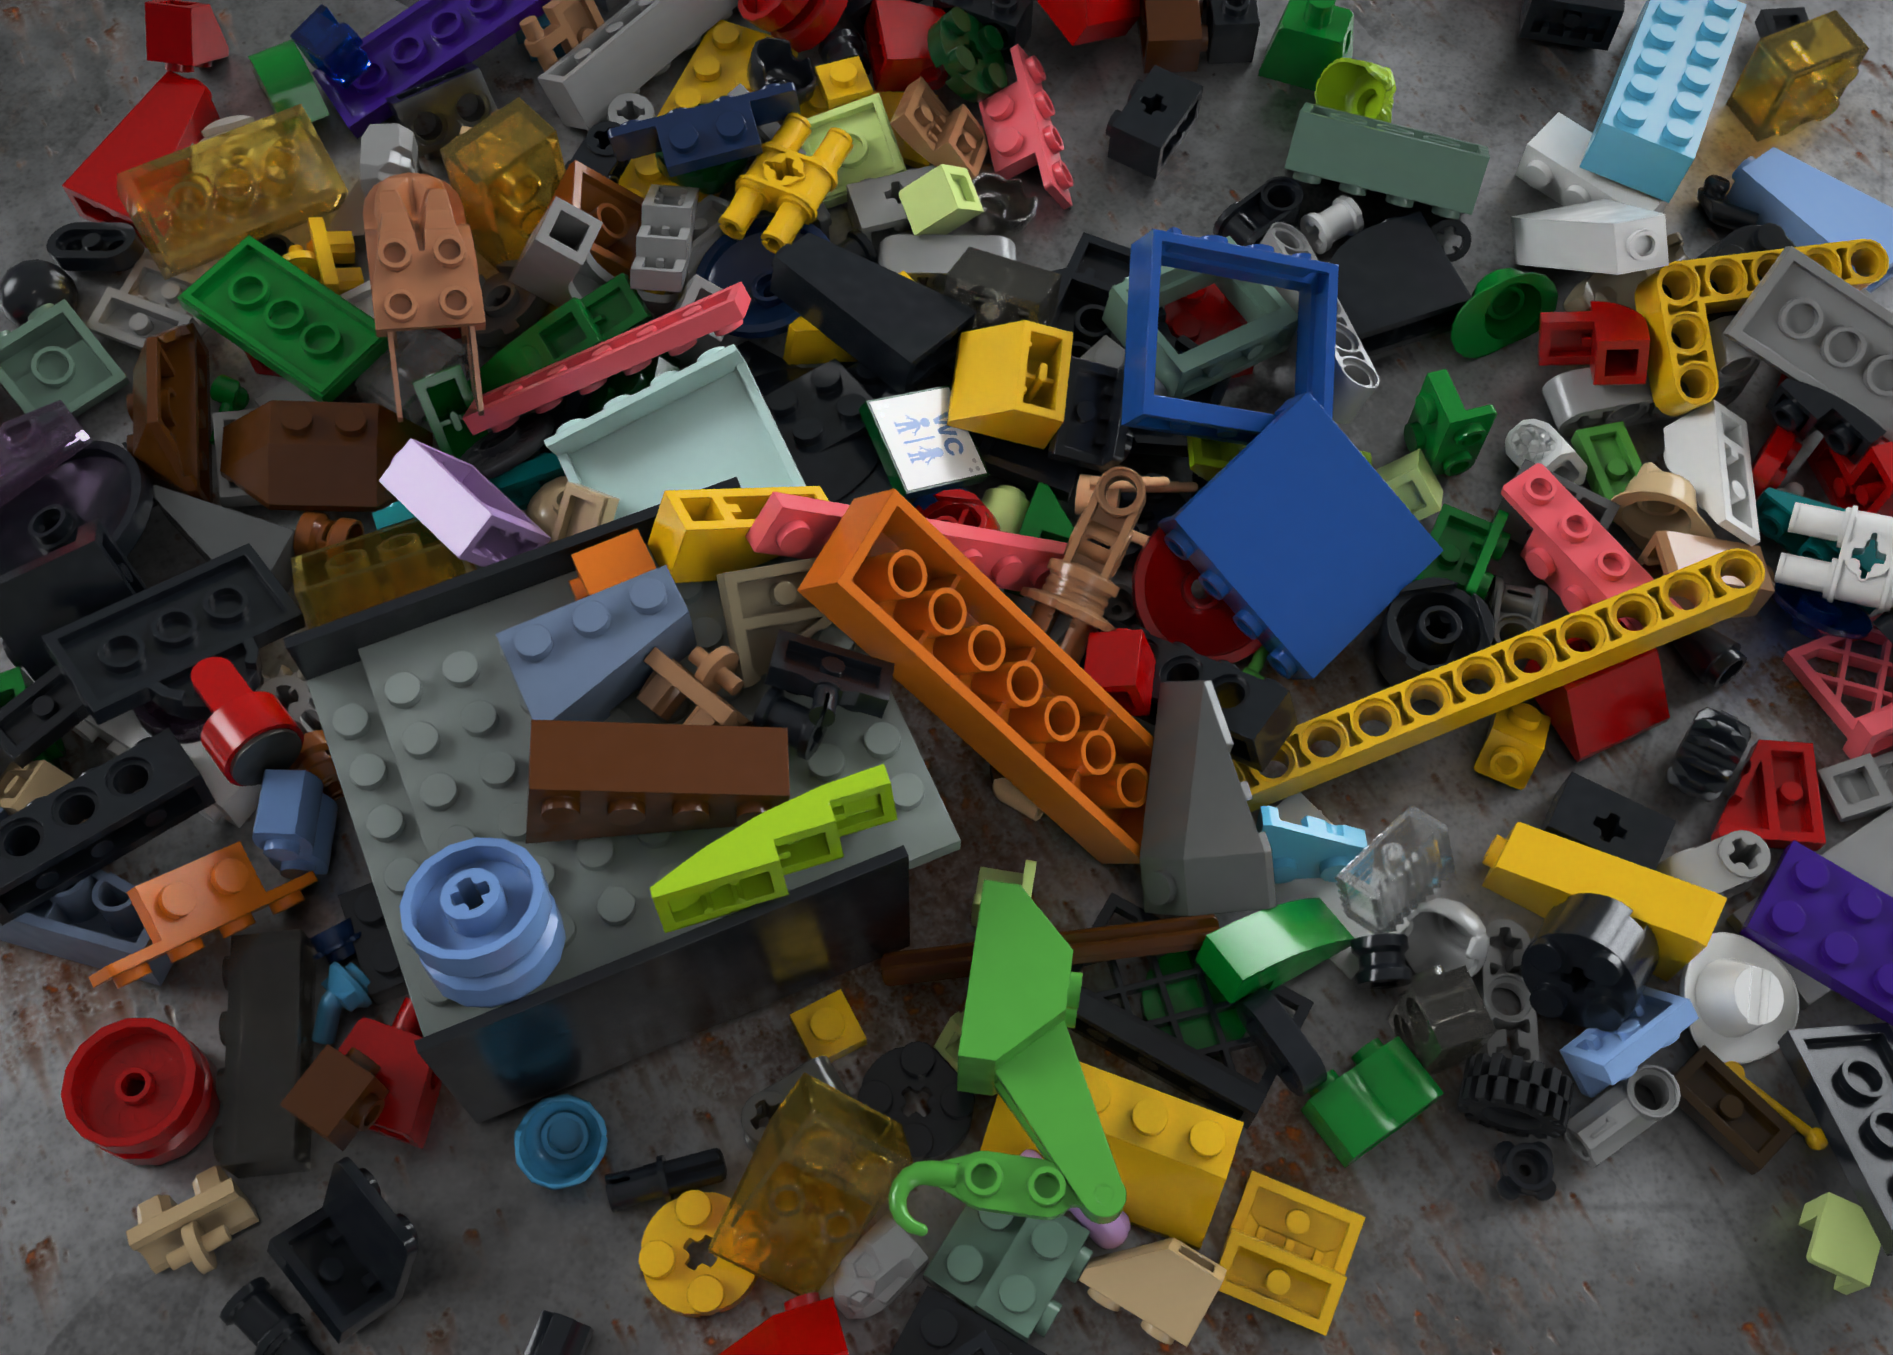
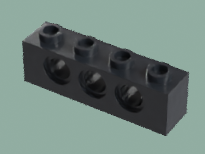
M1112 618L1107 620L1115 628L1143 629L1156 659L1150 715L1134 717L1153 725L1156 724L1161 682L1211 680L1234 743L1230 752L1231 758L1260 772L1265 770L1298 724L1289 690L1273 679L1265 678L1262 680L1242 672L1234 664L1226 660L1215 661L1195 653L1193 649L1184 643H1171L1151 635L1150 632L1139 625L1131 624L1129 626ZM1086 651L1079 665L1083 670L1085 665Z
M169 727L152 737L140 740L131 749L106 763L86 770L79 778L47 796L34 799L25 808L0 821V923L2 926L216 803L200 772Z

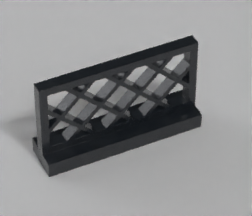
M1111 893L1091 928L1107 926L1114 913L1133 923L1160 920V918L1151 913H1145L1144 909ZM1199 950L1187 951L1192 969L1162 976L1156 955L1146 956L1154 978L1125 986L1116 960H1107L1115 988L1094 993L1081 986L1075 1029H1068L1217 1113L1244 1122L1243 1127L1248 1129L1266 1098L1277 1073L1263 1054L1266 1070L1259 1083L1236 1072L1230 1052L1256 1046L1250 1036L1226 1042L1217 1013L1235 1009L1236 1003L1247 996L1232 1004L1228 1001L1213 1004L1204 977L1207 974L1195 961ZM1104 961L1074 964L1071 966V971L1081 972L1084 966ZM1195 978L1204 1007L1175 1014L1166 985ZM1284 985L1271 990L1270 992L1275 995L1280 1003L1296 1011L1292 1019L1301 1029L1314 1002ZM1157 988L1166 1016L1149 1021H1144L1132 1013L1127 996ZM1118 998L1121 1007L1110 1002L1109 1000ZM1208 1016L1217 1045L1196 1050L1184 1043L1178 1023ZM1169 1026L1172 1036L1159 1028ZM1220 1055L1223 1064L1211 1057Z

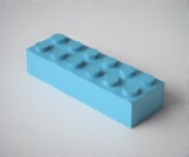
M1647 0L1638 16L1579 167L1669 203L1695 159L1747 4L1737 0Z

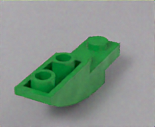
M621 273L582 299L573 297L506 345L480 368L482 394L652 320L653 316L638 291L630 289L629 276ZM469 379L467 382L472 391L471 380Z

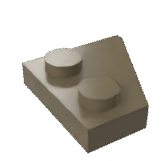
M817 557L716 575L729 646L739 656L735 675L744 681L743 688L754 686L761 680V676L768 671L779 629L810 638L819 630L826 629L833 623L797 591Z

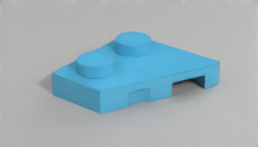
M1260 806L1256 829L1258 833L1265 831L1270 843L1275 884L1307 878H1322L1328 882H1340L1350 877H1359L1368 851L1365 830L1347 825L1329 824L1323 819L1308 815L1301 819V825L1281 821L1278 808Z

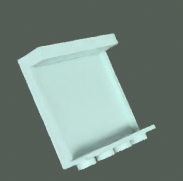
M734 343L726 348L719 346L705 351L699 356L696 363L680 371H667L658 375L651 381L649 387L633 395L625 394L611 399L604 405L602 411L586 419H573L562 424L557 429V434L544 440L546 447L558 457L569 482L578 483L619 498L614 520L660 504L665 490H698L737 477L741 488L806 486L745 359Z

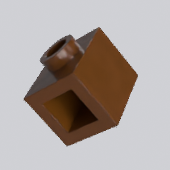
M327 1044L279 1105L298 1121L341 1151H344L359 1130H367L378 1119L385 1105L383 1099L389 1093V1090L376 1078L381 1067L369 1057L353 1047L344 1055Z

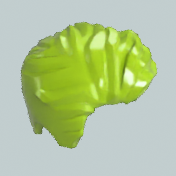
M1340 58L1334 60L1333 63H1330L1323 70L1321 77L1317 80L1314 96L1316 105L1391 123L1396 84L1393 73L1388 67L1364 60Z

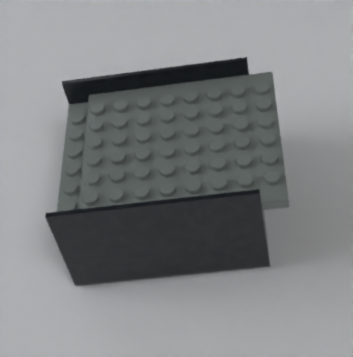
M737 477L703 489L741 488ZM660 504L283 639L287 651L307 681L372 882L338 895L345 919L351 917L355 934L361 931V937L353 941V945L361 970L371 981L367 986L369 995L378 1006L406 994L410 995L423 1034V1038L414 1041L418 1054L477 1124L880 959L881 955L885 952L899 951L909 947V870L957 851L961 847V839L891 690L882 719L861 712H851L841 706H837L834 723L827 727L820 746L809 760L798 757L797 749L788 745L789 800L821 785L884 764L891 782L898 820L840 837L844 858L784 875L789 895L761 902L735 913L665 933L651 896L650 887L702 848L737 827L526 844L528 766L532 718L508 666L496 633L575 602L576 600L568 582L578 577L571 554L638 528L656 568H659L647 543ZM779 556L755 567L803 559ZM718 581L675 583L690 613L697 642L696 647H702L709 654L718 647H730ZM834 623L826 629L819 630L810 637L814 640L868 655ZM687 655L679 663L695 675L697 667L688 660L689 655ZM766 672L761 676V680L751 687L742 688L734 696L723 688L716 693L752 721L761 699L772 686L764 684ZM635 690L609 711L611 716L604 722L683 724L697 705L686 697L667 721L638 700L636 697L639 692ZM784 690L786 698L811 709L813 698L804 695H794ZM475 837L503 838L526 848L542 869L548 883L549 892L554 897L562 915L566 934L560 962L547 980L525 997L494 1008L465 1007L441 994L429 978L420 962L419 955L411 946L402 929L399 908L407 882L425 860L448 845Z

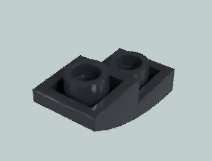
M1789 378L1778 386L1765 406L1772 412L1775 422L1784 430L1792 431L1801 441L1818 430L1834 452L1846 456L1854 465L1865 456L1872 446H1876L1887 432L1873 419L1843 399L1823 389Z

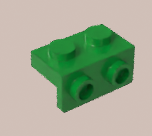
M1447 369L1427 373L1420 393L1415 399V405L1408 423L1404 427L1406 446L1410 452L1421 449L1435 476L1446 474L1447 476L1462 474L1474 465L1497 416V412L1493 404L1465 410Z
M1444 503L1430 533L1444 551L1412 582L1432 577L1446 578L1457 582V588L1472 596L1474 592L1484 600L1494 578V574L1487 572L1486 568L1490 559L1496 562L1500 561L1511 536L1510 533L1503 531L1509 513L1499 509L1491 523Z

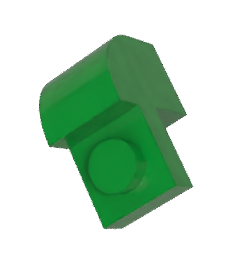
M292 39L248 56L254 68L252 72L260 88L265 92L283 130L288 132L330 115L317 85Z

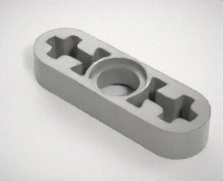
M1497 919L1485 927L1486 935L1489 938L1487 959L1479 972L1475 974L1480 1053H1485L1492 1057V1053H1499L1507 1044L1506 1030L1520 1027L1522 1030H1517L1510 1037L1511 1051L1513 1055L1524 1057L1523 1061L1532 1063L1534 1060L1539 1061L1540 1059L1537 1011L1530 1004L1529 998L1531 993L1524 982L1521 971L1522 956L1531 942V938L1526 929L1519 923L1509 919ZM1498 936L1504 937L1505 945L1514 947L1515 950L1506 959V973L1492 976L1491 974H1496L1502 967V955L1500 949L1493 948L1490 945L1493 944ZM1497 988L1512 990L1520 999V1013L1508 1016L1497 1011L1491 1000L1492 991Z

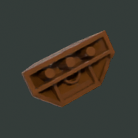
M188 323L147 337L133 370V393H128L126 397L128 413L133 421V434L127 436V450L145 469L152 484L213 503L212 444L209 442L211 437L209 351L194 323Z
M271 400L223 427L220 472L222 477L230 482H234L246 494L269 510L376 512L398 501L379 482V479L391 465L393 457L403 449L410 438L433 447V433L404 417L403 422H398L397 413L379 403Z

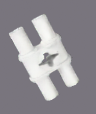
M1795 502L1788 532L1837 542L1836 547L1841 548L1838 558L1833 557L1832 562L1782 552L1774 581L1776 583L1822 592V598L1827 599V602L1833 603V600L1836 599L1878 608L1877 613L1890 612L1891 607L1893 608V517L1858 510L1859 506L1855 505L1847 507L1846 511ZM1875 540L1876 558L1884 560V564H1874L1871 571L1867 572L1866 578L1861 579L1860 560L1852 558V555H1862L1865 548L1869 547L1870 541Z

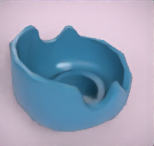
M568 1093L543 1098L528 1110L516 1128L514 1135L516 1164L532 1183L548 1189L556 1190L579 1185L590 1177L605 1155L608 1139L606 1137L607 1128L604 1118L590 1101Z

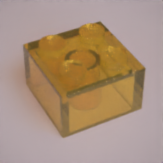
M1836 10L1761 38L1726 105L1757 142L1777 134L1784 136L1793 131L1797 126L1812 120L1822 121L1833 114L1839 107V99L1848 84L1858 75V67L1868 52L1869 47Z

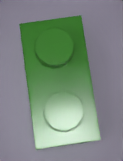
M1623 421L1578 429L1570 440L1576 453L1588 466L1586 478L1592 492L1609 500L1624 492L1628 483L1634 476H1637L1642 466Z

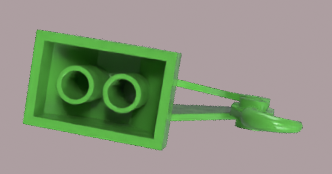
M984 880L958 1051L957 1091L990 1096L998 1093L1044 1159L991 1151H976L944 1161H918L905 1167L893 1180L888 1199L889 1210L895 1222L911 1234L925 1236L928 1232V1227L914 1220L907 1209V1197L910 1191L920 1185L938 1187L975 1210L1040 1220L1056 1219L1070 1208H1079L1090 1221L1097 1224H1108L1120 1216L1126 1202L1125 1186L1118 1173L1067 1029H1075L1083 973L1071 971L1073 949L1019 884Z

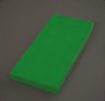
M250 235L245 237L177 297L184 310L318 402H333L389 349L388 337L376 336L374 318Z

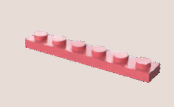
M742 281L484 393L482 394L484 415H478L474 399L462 419L472 435L491 428L493 433L503 431L516 423L520 418L519 415L533 409L536 414L547 412L560 404L563 396L577 390L581 395L589 394L603 386L607 382L608 377L621 371L626 376L633 375L650 365L652 358L666 352L670 356H676L691 349L700 337L712 332L716 336H723L736 330L743 324L751 298Z

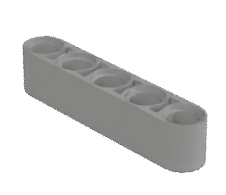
M1284 222L1273 223L1259 243L1272 246L1274 252L1286 255L1311 253V259L1318 261L1304 234L1297 228ZM1274 287L1298 314L1299 291ZM1337 297L1333 420L1336 423L1348 424L1354 419L1378 387L1380 379ZM1297 328L1287 347L1295 365Z

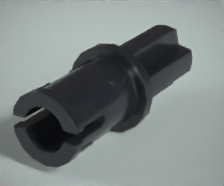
M718 1148L667 1161L664 1155L656 1157V1162L630 1170L605 1174L607 1197L613 1213L664 1198L666 1203L674 1200V1194L723 1182L727 1176V1168L723 1153Z

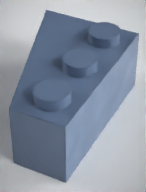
M666 565L496 633V637L532 720L604 722L611 716L609 711L635 690L641 691L646 680L654 671L644 662L654 647L658 648L670 659L680 662L697 645L689 610Z

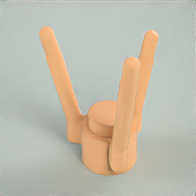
M1080 474L1075 498V515H1081L1086 509L1101 476ZM1165 476L1141 477L1145 484L1146 493L1196 492L1199 488L1196 482L1170 481ZM1116 481L1109 486L1106 492V500L1110 505L1119 508L1121 492L1137 493V490L1128 481ZM1133 530L1134 534L1131 542L1143 546L1150 536Z

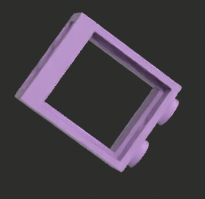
M410 438L403 449L396 453L391 461V465L379 479V482L459 559L481 567L544 546L551 540L537 524L472 464Z

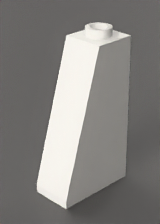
M1601 199L1511 217L1515 264L1613 275L1669 265L1666 219L1663 213L1608 199Z

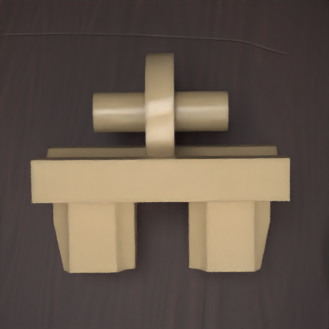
M215 1165L197 1174L192 1182L195 1196L178 1205L170 1195L159 1194L138 1204V1225L127 1230L126 1235L129 1246L134 1251L137 1250L143 1255L155 1274L168 1268L174 1271L190 1262H193L200 1273L206 1274L217 1268L215 1249L232 1241L231 1235L259 1222L255 1206L221 1166Z

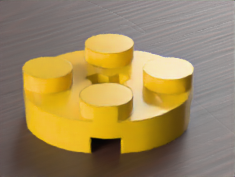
M689 1190L665 1204L652 1217L642 1237L638 1262L647 1287L665 1308L687 1318H701L700 1316H711L718 1312L723 1313L733 1309L751 1292L761 1270V1242L751 1216L735 1200L716 1192ZM705 1238L712 1240L714 1244L712 1245L711 1252L717 1258L715 1263L711 1267L701 1263L695 1270L689 1268L687 1264L691 1256L686 1250L693 1241L700 1244Z

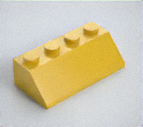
M1079 1061L1118 1173L1126 1189V1202L1123 1211L1128 1215L1130 1224L1167 1239L1174 1237L1187 1246L1200 1250L1226 1182L1244 1122ZM998 1094L980 1151L1020 1156L1026 1149H1032L1038 1152L1044 1159Z

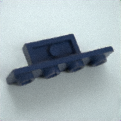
M793 82L785 84L774 83L768 84L758 91L738 96H722L711 103L692 108H676L665 115L646 120H629L618 127L609 129L607 133L618 162L662 151L669 177L762 154L763 150L757 126L784 120L787 114L791 112L801 114L795 84Z

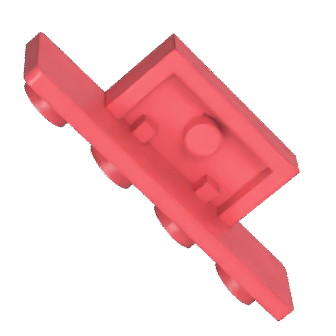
M1017 44L1010 48L1017 82L998 91L984 101L978 102L994 171L1005 182L1038 165L1045 190L1065 210L1073 206L1069 188L1073 186V180L1067 166L1060 157L1059 152L1064 150V144L1059 132L1052 125L1051 116L1055 115V109L1050 97L1043 90L1042 82L1046 80V74L1039 59L1035 55L1029 57L1021 46Z
M1537 463L1503 486L1501 495L1533 528L1520 556L1525 560L1531 573L1537 578L1543 579L1561 598L1563 606L1570 614L1655 580L1543 464ZM1672 597L1669 598L1674 606L1683 609ZM1619 618L1631 631L1644 629L1642 624L1634 618Z

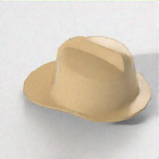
M1652 462L1644 463L1637 476H1634L1628 483L1624 492L1611 499V501L1621 505L1613 521L1627 533L1642 551L1656 531L1668 530L1717 539L1711 527L1697 512L1696 491L1690 481L1680 475L1663 472Z

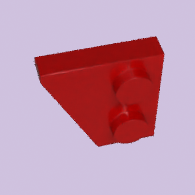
M1759 739L1748 753L1711 835V841L1733 831L1744 830L1760 836L1768 845V848L1785 849L1795 840L1812 851L1821 849L1826 844L1813 743Z

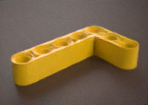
M1872 239L1794 247L1859 291L1879 281L1886 274L1889 267V257L1886 250L1880 243ZM1784 248L1674 261L1669 263L1668 266H1663L1638 284L1635 290L1636 311L1645 318L1651 339L1647 369L1650 388L1655 406L1662 413L1678 417L1709 403L1716 396L1719 389V378L1707 314L1740 310L1760 283L1757 274L1763 278ZM1710 279L1717 284L1718 292L1712 287ZM1662 284L1670 289L1672 298L1664 293ZM1671 332L1679 338L1681 348L1673 342ZM1680 380L1688 386L1690 397L1686 396L1682 391Z

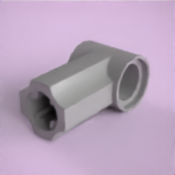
M1657 1065L1639 1067L1631 1077L1619 1081L1570 1117L1566 1133L1563 1135L1564 1142L1577 1159L1585 1162L1591 1169L1595 1168L1653 1124L1670 1115L1678 1107L1681 1097L1678 1082L1665 1068ZM1635 1084L1646 1086L1652 1091L1656 1102L1654 1110L1645 1108L1638 1102L1634 1092Z

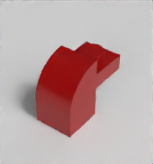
M1590 301V311L1541 312L1537 354L1538 365L1590 364L1593 385L1646 384L1651 341L1647 322L1640 313L1627 306L1604 301Z

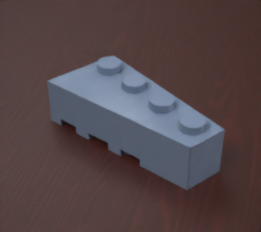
M0 807V821L10 815H8L5 809ZM101 869L2 926L0 923V941L99 969L153 944L127 894L135 886L112 872L106 873ZM167 954L148 962L152 973L139 980L161 986L173 965Z

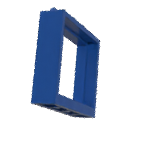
M1172 227L1167 231L1151 229V231L1131 244L1121 426L1248 445L1277 417L1275 414L1154 395L1161 265L1299 291L1295 396L1309 391L1333 419L1338 264L1312 260L1311 253H1297L1293 255L1276 253L1272 246L1265 244H1251L1247 246L1230 244L1226 237L1219 235H1205L1201 237L1183 235L1182 231L1177 227Z

